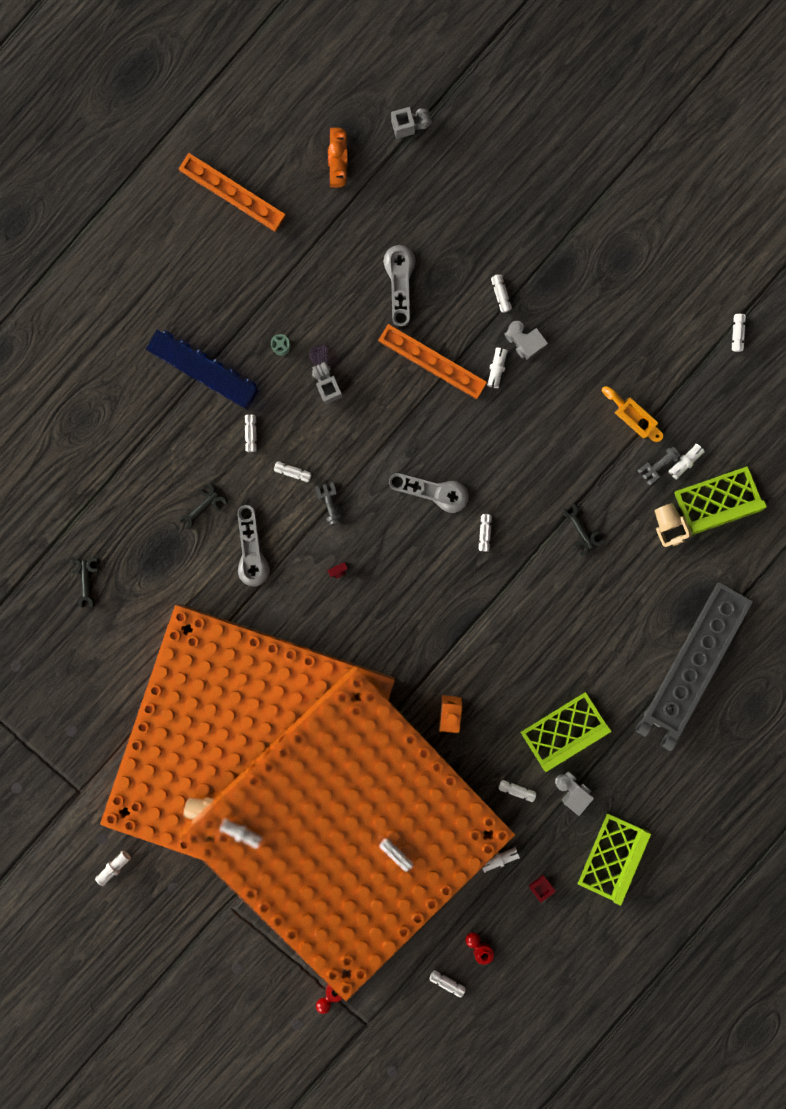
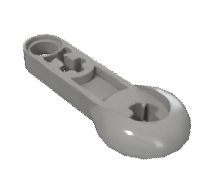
M396 245L388 249L384 255L383 262L392 281L393 323L395 326L403 328L408 325L410 320L409 278L414 270L416 260L410 248L404 245ZM398 257H402V260H405L401 266H398L397 262L394 263ZM399 295L406 298V300H403V308H407V310L399 309V301L395 300ZM398 314H405L407 320L404 323H398L396 321Z
M400 473L393 474L389 479V485L393 490L432 500L448 513L459 512L468 503V491L463 484L457 481L433 483ZM394 477L402 478L403 484L401 487L397 488L392 485ZM406 479H410L409 484L419 482L421 490L413 492V488L408 486L407 490H403L406 485ZM456 492L455 496L458 497V500L450 502V498L447 497L448 493Z
M244 505L238 510L242 547L238 575L244 584L256 587L262 585L267 580L270 568L260 551L255 509L249 505ZM246 508L252 511V516L249 519H244L241 515L242 511ZM253 521V525L249 524L250 530H254V534H251V538H248V535H244V532L247 531V525H243L242 522ZM252 565H256L255 568L258 567L259 572H256V576H252V573H249Z

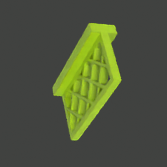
M748 466L674 492L692 535L761 512L766 508V504L760 498ZM738 474H745L747 479L745 485L734 481ZM724 480L730 483L727 491L716 487L719 481ZM732 485L743 489L739 497L729 493ZM706 486L712 489L709 498L698 494L701 487ZM745 490L753 493L755 500L748 502L742 499ZM714 491L725 495L721 504L711 500ZM687 492L694 495L691 504L684 502L681 494ZM727 496L737 500L735 507L729 508L724 505ZM696 497L707 501L703 510L693 506ZM709 503L719 507L716 514L706 512ZM691 509L701 513L699 519L691 522L688 515Z
M585 692L521 731V734L543 770L547 772L609 734L611 730ZM582 698H585L588 703L587 712L576 710L577 702ZM574 704V708H573V709L568 708L569 706H571V705ZM565 709L573 711L571 722L559 720L561 711ZM575 712L586 714L584 725L573 723ZM588 715L597 717L601 724L595 728L586 726ZM548 719L557 721L554 732L543 730L544 723ZM559 722L570 724L568 736L557 733ZM542 724L541 729L535 728ZM572 725L583 727L582 736L578 738L570 736ZM586 728H587V729H591L590 731H588L587 733H585V729H586ZM532 729L540 731L538 742L530 741L526 733ZM542 732L554 734L551 746L540 743ZM556 735L567 738L564 747H554ZM569 738H570V739H575L574 741H572V742H570V743L568 744ZM540 745L551 748L549 756L543 760L538 754ZM553 748L558 749L556 752L552 754Z
M607 813L579 878L578 885L613 900L614 903L621 906L651 836L650 831ZM609 819L617 822L620 829L609 833L607 829ZM630 828L637 831L635 839L627 841L623 831ZM621 832L625 842L614 846L611 835ZM609 837L612 847L601 850L600 840ZM627 845L629 850L628 856L620 859L616 849ZM614 850L618 860L607 863L603 853ZM601 854L604 865L594 868L592 859ZM619 863L622 869L620 874L612 876L608 866ZM607 868L610 878L599 881L596 871ZM594 872L597 880L596 883L590 885L583 882L585 875ZM612 881L614 886L612 894L603 891L601 884Z

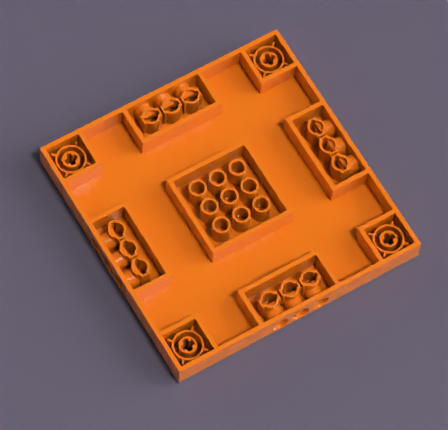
M177 604L174 606L100 825L203 860L180 838L181 830L192 821L184 817L185 805L189 798L215 799L353 666H356L387 700L389 699L395 678ZM190 624V628H193V631L186 633L185 626ZM353 692L351 694L352 698H359L358 693ZM125 807L128 808V811H129L128 814H125V813H124L125 810H123V809H124ZM206 832V837H213V832L210 834Z
M353 666L183 828L180 838L347 1001L515 834L357 667ZM353 692L358 693L359 698H352L351 694ZM228 819L239 826L244 825L247 827V830L262 836L260 843L258 842V847L254 848L241 840L239 842L235 840V837L220 831L221 825H224V820ZM487 830V831L489 832V834H488V835L484 834V831ZM206 832L209 834L213 832V837H206ZM384 839H389L413 863L409 871H404L380 847Z

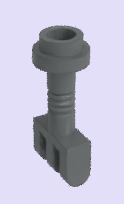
M674 447L668 448L666 450L667 454L653 466L647 462L637 470L639 474L645 469L648 471L642 476L643 479L650 475L652 476L647 481L648 485H651L660 478L657 471L664 467V465L671 460L674 462L678 460L680 454Z
M331 482L330 487L332 490L328 491L327 484L323 485V493H321L319 486L315 488L318 499H325L330 516L326 519L327 523L330 526L341 523L342 517L337 515L332 496H336L337 491L334 482Z

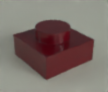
M343 562L327 571L330 577L335 576L337 579L346 575L345 570L349 568L346 562Z
M544 874L528 885L540 903L556 892Z

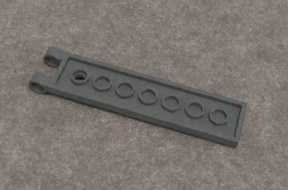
M721 583L716 584L646 714L636 727L637 733L646 737L653 723H656L669 731L662 739L661 747L668 751L675 747L678 738L753 601ZM668 706H672L674 708L672 713H668Z

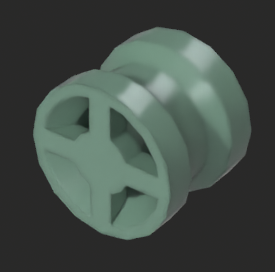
M278 334L272 338L271 348L275 354L284 356L290 352L291 343L287 336Z

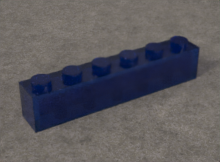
M156 330L146 347L149 353L248 410L259 391L255 387L256 383L247 378L245 381L239 378V373L232 369H229V371L222 368L223 364L215 359L212 361L206 358L207 355L198 349L196 352L189 348L191 345L181 339L179 342L174 340V335L170 332Z

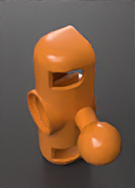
M330 128V145L328 149L330 188L343 187L347 182V133L342 128Z

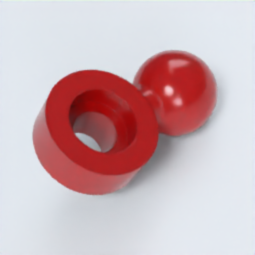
M469 933L465 941L468 947L475 948L474 956L476 961L482 965L489 964L494 958L491 946L487 943H480L481 938L477 933Z
M329 984L326 986V997L320 998L316 1003V1010L320 1014H326L330 1011L331 1002H338L343 999L339 994H332L334 989Z

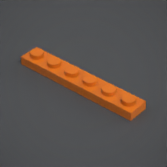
M188 153L179 167L180 172L274 232H277L286 218V214Z
M387 324L378 342L475 399H478L487 383Z

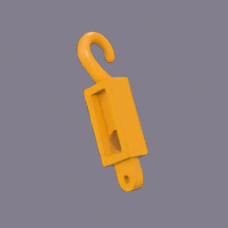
M607 386L602 388V393L608 399H613L619 407L615 414L642 438L648 436L654 442H659L663 439V433L656 427L658 422L633 399L627 398L624 401L612 388ZM641 419H645L649 423L645 430L638 426V422Z

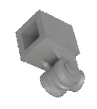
M410 107L391 112V122L396 139L413 135L415 130L429 127L432 124L429 110L420 108L416 114H412Z
M513 321L508 331L504 334L510 343L514 341L517 346L516 351L521 358L525 357L528 360L546 347L548 343L537 328L529 334H523V323Z
M323 362L321 365L318 364V366L312 367V376L319 381L316 385L324 403L328 404L342 398L334 376L330 377L329 375L331 371L330 366Z
M570 772L558 775L555 779L556 786L561 791L568 790L567 794L562 798V802L580 816L594 799L590 794L592 791L584 784L581 786L575 782L577 778Z

